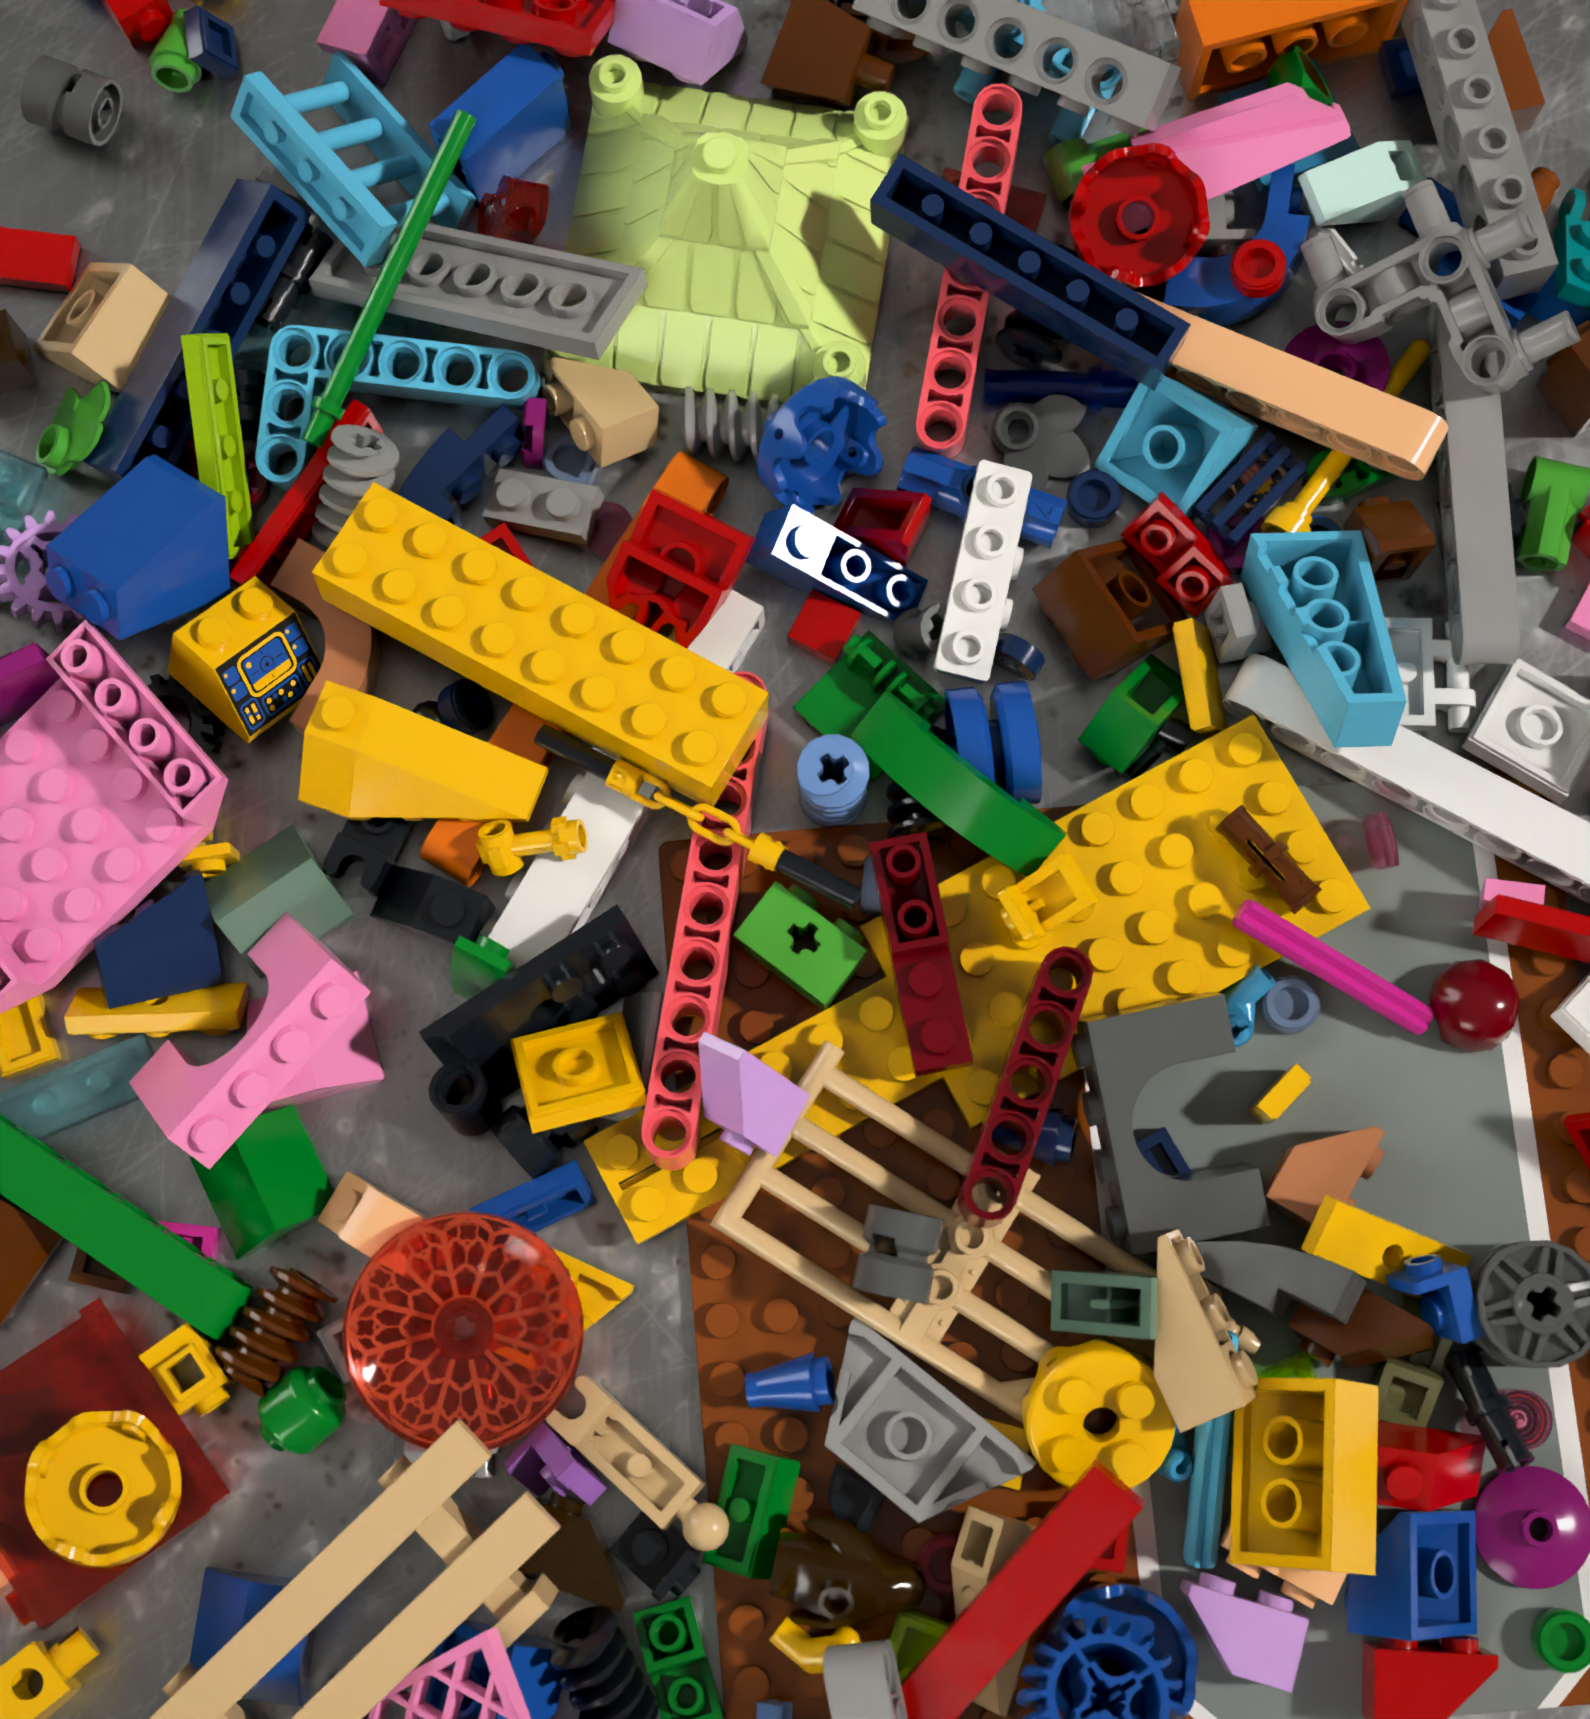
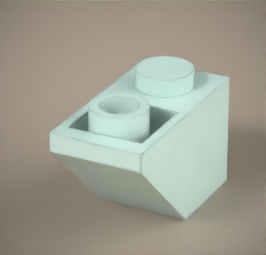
M1411 140L1378 141L1308 170L1297 177L1305 194V205L1309 213L1314 217L1317 226L1383 221L1406 205L1402 197V193L1406 189L1427 180Z

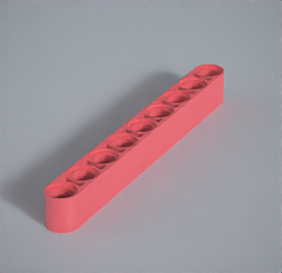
M747 671L733 673L767 691L764 682L756 674ZM769 710L766 721L746 752L748 757L740 762L716 802L718 804L722 801H732L740 806L739 810L730 816L738 821L741 833L749 837L769 722ZM702 812L705 818L702 822L696 821L697 824L721 837L727 838L724 836L723 831L725 828H731V826L706 812ZM694 831L691 838L642 1123V1140L651 1161L659 1168L668 1171L680 1170L688 1166L694 1160L699 1148L703 1124V1102L698 1042L704 1031L717 1037L748 850L736 842L730 846L718 845ZM714 853H722L731 858V862L720 870H711L702 865L703 861ZM705 906H713L723 912L718 921L712 924L703 925L697 923L693 917L699 909ZM696 960H704L714 966L709 976L701 980L690 979L683 973L685 968ZM686 1015H696L705 1021L703 1028L692 1036H683L674 1030L676 1022ZM678 1070L691 1072L696 1077L692 1087L682 1093H674L664 1087L668 1076ZM667 1127H678L686 1133L684 1143L679 1148L665 1151L655 1145L656 1136L661 1130Z

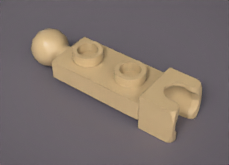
M586 1374L578 1376L574 1384L576 1389L585 1398L586 1407L583 1414L578 1418L572 1419L569 1415L552 1409L545 1414L546 1422L571 1446L576 1447L581 1454L661 1529L667 1530L679 1518L683 1522L684 1538L691 1547L698 1551L708 1552L722 1545L729 1531L726 1513L714 1503H698L694 1500L706 1483L634 1418L596 1380Z

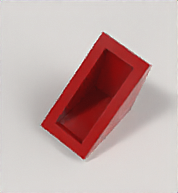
M853 487L833 527L907 568L929 526L932 498L926 493Z

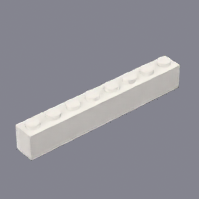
M732 590L724 604L687 649L731 673L736 672L765 624L764 607ZM675 628L671 632L670 636L666 635L665 633L661 634L662 636L679 644L675 640ZM593 746V749H594V750H596V751H598V752H600V753H602V754H604V755H606V756H608V757H610V758H612V759H614V760H616V761L618 760V759L614 758L613 756H611V755H609V754H607V753H605V752L601 751L600 749H598V748H596V747ZM587 772L585 777L577 774L564 794L562 803L567 805L560 817L566 816L567 820L581 819L583 821L588 839L587 851L577 854L576 859L562 861L560 856L555 857L554 852L538 854L527 872L522 869L519 870L510 882L504 897L509 903L498 920L490 918L479 935L488 937L509 949L510 953L506 959L511 961L516 968H519L586 925L654 811L653 809L647 808L607 787L605 780L590 772ZM644 780L638 793L652 801H656L653 794L656 791H662ZM551 821L542 830L551 829Z

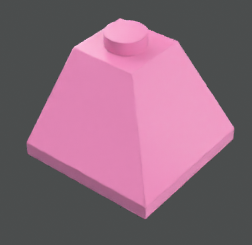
M352 972L360 980L359 972ZM267 996L247 1002V1033L258 1019ZM365 999L270 1102L267 1108L277 1110L289 1105L297 1106L386 1080Z

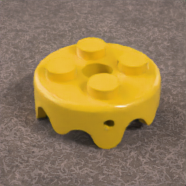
M1096 1338L1080 1345L1071 1347L1056 1346L1048 1350L1040 1359L1035 1380L1022 1400L1023 1425L1033 1456L1042 1470L1057 1483L1069 1489L1095 1459L1132 1489L1147 1480L1161 1466L1172 1445L1175 1421L1154 1377V1362L1146 1354H1136L1110 1339ZM1104 1407L1116 1413V1422L1106 1433L1093 1434L1083 1426L1085 1417L1093 1409Z
M130 1410L90 1411L76 1415L51 1437L41 1441L30 1456L25 1483V1509L28 1519L37 1536L48 1549L67 1562L87 1568H109L128 1563L147 1553L163 1538L175 1519L181 1501L182 1490L178 1457L171 1444L155 1425L137 1412ZM108 1473L117 1476L123 1484L120 1498L114 1504L107 1507L93 1505L87 1498V1488L90 1482L101 1474Z

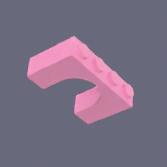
M287 912L279 918L247 953L267 976L269 988L265 1005L258 1019L244 1038L228 1053L206 1065L198 1063L168 1039L129 1081V1084L165 1136L208 1169L219 1160L371 993L324 943Z

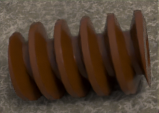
M274 1266L270 1268L269 1272L279 1286L276 1290L261 1286L256 1288L255 1292L265 1304L264 1308L261 1310L244 1306L241 1311L251 1323L250 1328L247 1330L230 1326L227 1330L238 1344L236 1348L230 1349L216 1346L213 1350L224 1364L222 1368L234 1380L263 1398H266L265 1394L269 1390L264 1380L277 1383L285 1375L284 1369L277 1360L294 1363L300 1357L298 1350L291 1340L308 1343L313 1338V1333L304 1320L322 1323L326 1319V1312L318 1300L336 1303L339 1300L328 1288L294 1268L290 1270Z

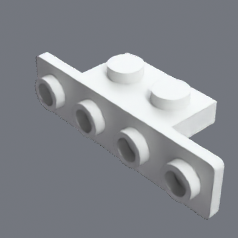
M981 460L977 465L933 666L934 671L937 673L981 684L986 683L990 678L999 632H1005L1012 612L1013 600L1007 598L1010 580H1016L1024 555V548L1018 547L1032 481V474L1029 471L987 460Z

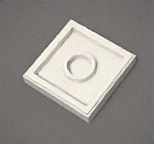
M1518 658L1516 663L1506 665L1461 748L1560 805L1568 797L1590 756V699Z

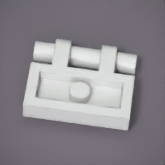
M1384 617L1407 700L1399 725L1411 731H1431L1436 726L1435 710H1442L1448 712L1449 732H1469L1471 730L1470 711L1476 709V693L1469 686V665H1456L1453 661L1449 621L1445 623V640L1433 639L1432 618ZM1434 662L1446 664L1447 688H1435Z

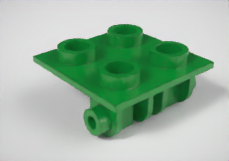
M868 630L862 637L856 634L846 643L842 650L845 654L793 706V709L821 735L839 734L855 741L850 735L886 690L929 724L944 710V698ZM865 753L869 761V779L874 782L884 771Z

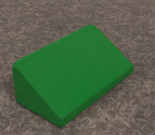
M731 1443L716 1505L721 1507L728 1517V1536L717 1549L708 1552L704 1551L702 1563L752 1579H772L781 1528H786L801 1463L798 1460Z

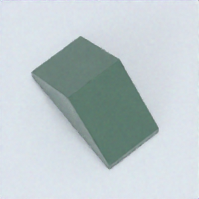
M1052 1270V1331L1146 1340L1157 1339L1158 1277L1142 1272Z

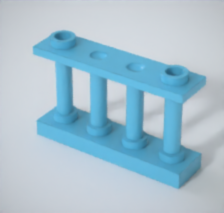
M343 51L334 53L321 86L282 95L262 71L244 75L230 115L232 120L365 268L381 263L395 229L402 226L436 153ZM331 106L345 121L346 125L316 132L300 114ZM364 143L380 160V162L350 170L334 151ZM453 172L431 218L439 226L462 230L476 197ZM398 180L414 198L384 208L368 188Z

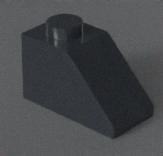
M392 865L370 916L453 950L459 935L475 943L485 924L492 918L496 907L485 894L435 874Z

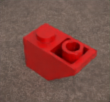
M1471 1636L1441 1638V1645L1418 1644V1641L1380 1637V1642L1362 1641V1717L1365 1719H1448L1498 1669V1655L1483 1647H1479V1638Z

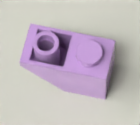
M1201 1572L1199 1582L1182 1578L1179 1590L1222 1667L1234 1676L1292 1693L1310 1620L1302 1614L1293 1611L1295 1600L1259 1589L1257 1600L1235 1594L1236 1582L1205 1572Z

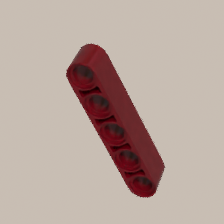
M1064 946L1049 952L1033 977L958 1193L957 1204L959 1212L965 1221L974 1227L986 1229L997 1226L1011 1213L1017 1203L1092 982L1093 969L1091 962L1083 952L1076 948ZM1053 968L1068 970L1075 978L1076 988L1068 991L1058 989L1050 981L1049 970ZM1039 1020L1050 1023L1057 1031L1058 1042L1050 1045L1039 1043L1031 1035L1030 1024ZM1019 1074L1032 1077L1039 1086V1097L1027 1100L1017 1096L1012 1090L1011 1078ZM1001 1128L1013 1131L1020 1140V1152L1011 1156L998 1152L992 1143V1132ZM983 1183L995 1187L1001 1194V1209L994 1212H986L978 1208L972 1197L973 1187Z

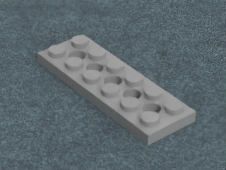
M428 223L386 312L599 360L648 284L644 268ZM401 227L395 229L382 262L366 268L339 239L308 279L314 296L363 307Z

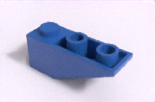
M794 504L764 514L755 536L756 540L745 561L790 587L809 594L814 589L864 615L895 626L896 618L902 612L908 609H917L928 582L924 577Z

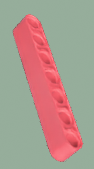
M992 84L983 88L974 102L959 188L1005 215L1021 130L1022 100L1018 92L1012 87L1005 84ZM992 111H1002L1010 116L1011 119L1005 124L994 125L985 120L984 116ZM983 162H992L998 165L1002 171L994 177H983L974 168ZM946 267L943 270L916 418V444L918 448L953 459L961 451L965 440L991 294L973 283L960 281L955 273ZM955 317H963L968 319L974 328L968 334L956 336L951 334L945 325ZM953 369L959 371L965 380L960 386L954 389H947L941 387L935 378L941 371ZM943 421L949 423L954 428L955 434L945 442H936L927 436L926 429L932 423Z

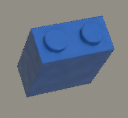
M518 44L428 124L436 150H438L457 109L463 110L476 118L477 121L455 165L453 173L476 197L474 205L480 211L490 203L481 201V198L491 199L492 194L497 192L499 182L504 175L518 178L572 130L568 110L570 100L564 91L562 79L565 77L564 72L549 53L543 51L538 54L529 44Z

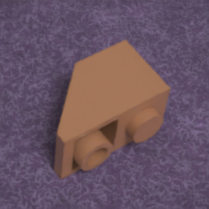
M1372 1126L1285 1149L1263 1186L1266 1205L1308 1231L1325 1194L1355 1206L1356 1200L1349 1197L1359 1178L1362 1177L1368 1180L1381 1162L1385 1151L1379 1148L1378 1144L1385 1131Z

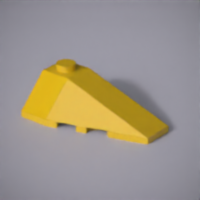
M326 680L304 731L298 800L350 820L403 818L405 821H423V818H458L461 821L491 822L501 819L508 820L509 822H529L549 770L543 765L383 699Z

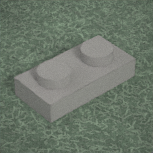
M499 468L482 517L489 526L497 527L505 522L509 530L588 545L604 495L597 486Z

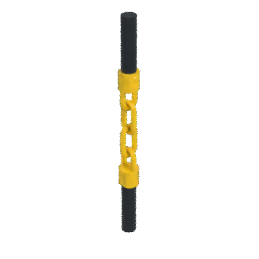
M543 724L539 728L534 739L536 745L605 780L607 787L653 810L661 809L665 806L687 817L688 825L695 833L721 846H730L736 842L749 849L748 861L760 864L766 870L779 871L851 910L858 902L862 893L861 888L788 851V847L782 845L780 841H774L772 837L763 832L756 839H753L741 833L738 821L732 816L705 803L696 804L693 807L672 797L670 788L663 780L621 758L616 761L547 724ZM644 780L661 789L662 792L656 791L653 794L656 801H652L638 793ZM702 812H706L731 826V828H725L723 831L724 836L727 838L721 837L697 824L696 821L702 822L705 818Z

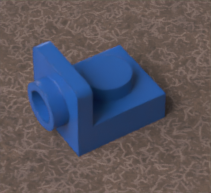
M1427 1254L1406 1260L1404 1262L1405 1269L1386 1275L1389 1288L1413 1295H1422L1419 1300L1422 1319L1431 1325L1438 1337L1461 1344L1483 1337L1466 1266L1441 1261L1440 1255Z

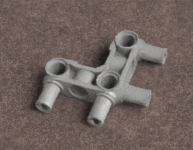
M1431 179L1414 184L1402 193L1404 202L1419 235L1416 243L1353 275H1347L1332 236L1329 233L1317 235L1300 246L1317 288L1313 293V303L1315 305L1316 322L1321 330L1343 344L1353 345L1392 330L1394 322L1428 305L1432 308L1437 307L1441 311L1452 337L1448 345L1455 361L1466 378L1487 393L1499 394L1510 390L1517 384L1519 379L1530 374L1529 371L1534 369L1533 363L1581 341L1577 328L1567 310L1520 333L1516 329L1512 330L1487 270L1491 268V261L1537 239L1531 221L1523 208L1478 231H1475L1473 227L1469 229L1463 228L1457 222L1450 221L1434 181ZM1460 251L1462 260L1459 268L1451 275L1438 276L1437 268L1441 258L1449 252ZM1356 303L1357 314L1353 322L1347 327L1337 328L1335 319L1339 309L1345 304ZM1491 352H1503L1505 363L1500 373L1494 377L1482 378L1479 368L1483 358Z

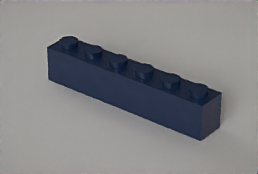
M899 153L870 199L871 224L1154 391L1184 344L1191 325L1190 323Z
M236 179L104 421L103 431L96 447L83 460L84 463L113 481L118 482L145 457L154 454L176 466L193 435L181 335L228 333L233 361L306 226L311 214L272 183Z

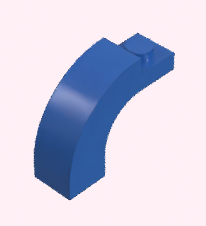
M1289 164L1272 172L1265 219L1259 232L1252 239L1269 240L1282 249L1286 257V274L1282 286L1270 296L1249 298L1239 293L1231 282L1230 262L1233 253L1213 258L1194 257L1184 270L1167 281L1165 304L1219 326L1227 327L1258 314L1272 304L1287 289L1304 257L1300 246L1308 240L1310 216L1300 215L1303 190L1301 186L1294 185L1295 164Z

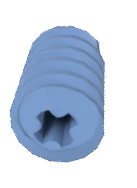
M839 734L822 735L811 740L801 751L797 762L799 804L804 815L814 824L823 827L845 826L853 822L864 810L868 799L869 761L863 749L852 739Z

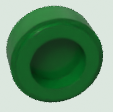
M1552 1608L1537 1617L1531 1628L1530 1641L1535 1655L1543 1664L1562 1673L1578 1672L1590 1664V1623L1586 1618L1565 1608Z

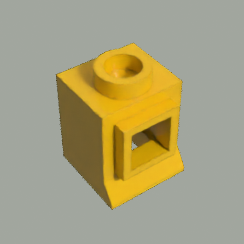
M187 1322L138 1356L150 1370L178 1415L192 1414L195 1411L199 1417L209 1414L230 1398L226 1389L237 1382L222 1368L224 1364L213 1351L218 1346L214 1338L204 1334ZM191 1354L206 1377L187 1390L172 1367Z

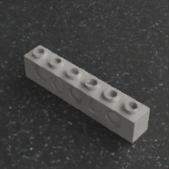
M855 0L852 9L868 15L865 24L874 30L895 37L898 28L915 34L913 46L941 57L945 47L962 53L963 57L960 65L990 77L993 67L1012 74L1008 85L1035 96L1039 95L1042 87L1060 94L1057 105L1086 117L1090 107L1110 114L1106 122L1107 126L1134 137L1137 136L1140 127L1156 131L1181 71V67L1016 0H927L922 14L913 19L908 11L909 0ZM971 9L975 17L974 28L969 35L959 38L955 29L956 19L962 11ZM1019 28L1024 37L1023 47L1016 56L1008 58L1003 50L1004 38L1011 30ZM1069 48L1073 56L1072 68L1064 77L1056 78L1051 69L1052 59L1059 50ZM1118 68L1123 76L1122 88L1116 96L1106 99L1100 90L1101 78L1109 69Z
M1409 0L1400 21L1463 226L1467 229L1473 227L1475 231H1478L1523 208L1531 221L1537 239L1491 261V268L1487 271L1500 301L1539 292L1559 263L1477 1Z

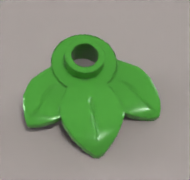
M100 380L83 398L80 397L76 389L68 387L57 408L53 423L45 428L36 448V460L38 463L45 465L48 473L59 477L68 470L76 469L80 462L96 447L103 431L102 422L107 417L111 404L110 389L107 382Z

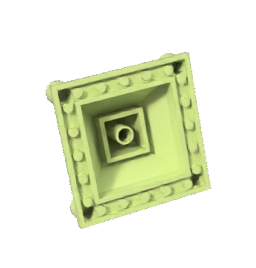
M619 54L608 55L599 59L593 65L589 74V86L593 105L565 252L644 268L648 286L599 360L545 348L542 363L544 374L545 360L552 357H560L628 371L644 389L684 394L686 386H692L694 396L704 397L707 388H713L716 399L725 400L730 389L735 390L739 403H746L751 391L757 392L760 406L766 407L773 393L779 395L782 406L789 397L802 387L817 379L829 376L846 377L866 391L891 239L890 234L871 224L870 199L899 153L904 155L909 128V116H907L903 102L894 94L879 91L865 95L857 103L854 111H840L828 107L806 104L797 105L785 101L763 98L754 99L742 95L720 92L711 93L677 86L668 87L656 83L643 82L642 73L638 65L629 57Z

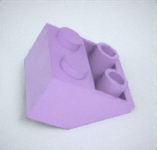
M616 0L613 24L610 27L608 43L625 50L629 57L642 62H651L671 71L672 75L682 82L703 85L746 49L748 36L738 8L721 0Z

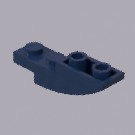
M502 404L465 441L448 427L416 464L397 495L462 529L464 525L455 506L458 503L465 504L473 499L482 488L483 479L497 465L500 467L507 465L519 453L522 441L524 440V433L519 418Z

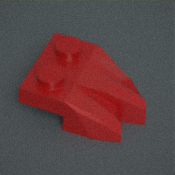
M652 489L630 539L623 540L607 575L609 606L611 609L617 610L630 603L639 606L635 621L656 633L662 625L671 623L675 626V640L687 649L726 601L756 538L660 489Z

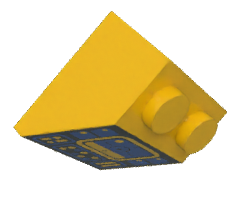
M254 576L173 633L167 673L248 744L298 706L322 664L296 611Z

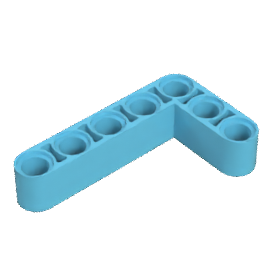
M289 325L280 329L272 338L269 347L255 458L260 474L281 490L289 491L318 450V447L301 439L314 412L310 405L315 395L321 397L352 331ZM375 334L365 355L364 365L358 370L349 391L496 409L504 404L509 410L522 411L524 410V402L530 397L541 398L543 380L531 359L524 353L516 350ZM301 345H310L311 355L309 360L301 366H290L292 352ZM411 357L419 359L420 365L414 376L408 379L396 378V370L402 360ZM460 364H471L474 366L472 378L467 383L459 386L450 384L449 377L451 371ZM514 370L528 372L527 383L522 389L516 392L503 390V381L508 373ZM296 398L304 399L302 414L292 421H284L283 411L286 404ZM287 452H296L297 463L295 468L286 475H278L276 464L281 455Z

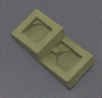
M1401 1293L1397 1306L1423 1320L1419 1309L1420 1299ZM1438 1337L1432 1349L1378 1362L1372 1385L1378 1386L1379 1420L1427 1427L1444 1383L1441 1371L1453 1341Z

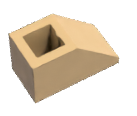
M552 357L545 360V385L542 386L541 393L542 398L547 399L548 411L551 415L560 417L569 428L576 446L581 451H587L600 468L657 445L659 406L630 372L560 357Z

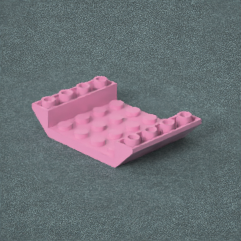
M86 619L46 658L47 662L61 678L0 738V1014L54 988L94 949V938L111 926L118 925L214 829L228 778L99 630Z

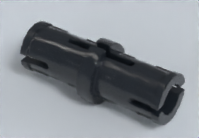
M307 223L254 320L265 329L271 324V332L277 333L282 329L283 324L300 296L308 295L311 290L308 279L334 244L331 237L321 229L316 227L314 233H312L313 226Z
M1471 1348L1462 1351L1472 1371L1471 1376L1468 1375L1456 1354L1451 1356L1444 1362V1366L1450 1372L1468 1408L1464 1415L1471 1427L1478 1428L1496 1465L1498 1474L1504 1475L1516 1471L1506 1451V1446L1508 1445L1522 1468L1532 1463L1535 1457L1529 1451L1509 1413L1513 1409V1405L1506 1394L1500 1395L1482 1358L1480 1349Z

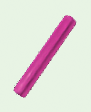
M1243 901L1232 920L1234 927L1407 1031L1421 1035L1428 1029L1429 1024L1434 1018V1011L1428 1005L1255 901Z

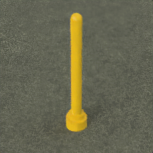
M1416 339L1411 342L1390 370L1389 382L1384 391L1385 393L1398 398L1430 354V345L1426 340ZM1332 449L1293 502H1285L1283 506H1276L1261 525L1262 533L1311 532L1309 526L1312 523L1311 513L1353 457Z

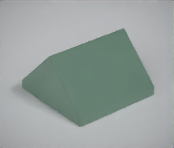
M294 824L226 868L227 872L225 874L215 876L204 883L210 912L215 923L261 979L266 975L247 953L285 912L319 940L355 916L329 875L323 871V866Z

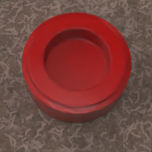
M1254 239L1243 243L1235 250L1230 262V279L1234 288L1239 293L1249 298H1264L1272 295L1282 286L1286 274V257L1277 244L1265 239Z

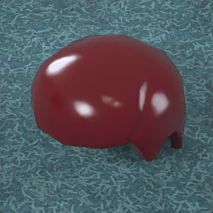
M1484 959L1455 961L1438 974L1432 985L1429 1007L1434 1011V1018L1439 1027L1441 1039L1448 1045L1472 1053L1492 1050L1509 1037L1519 1011L1520 1001L1518 991L1508 973Z

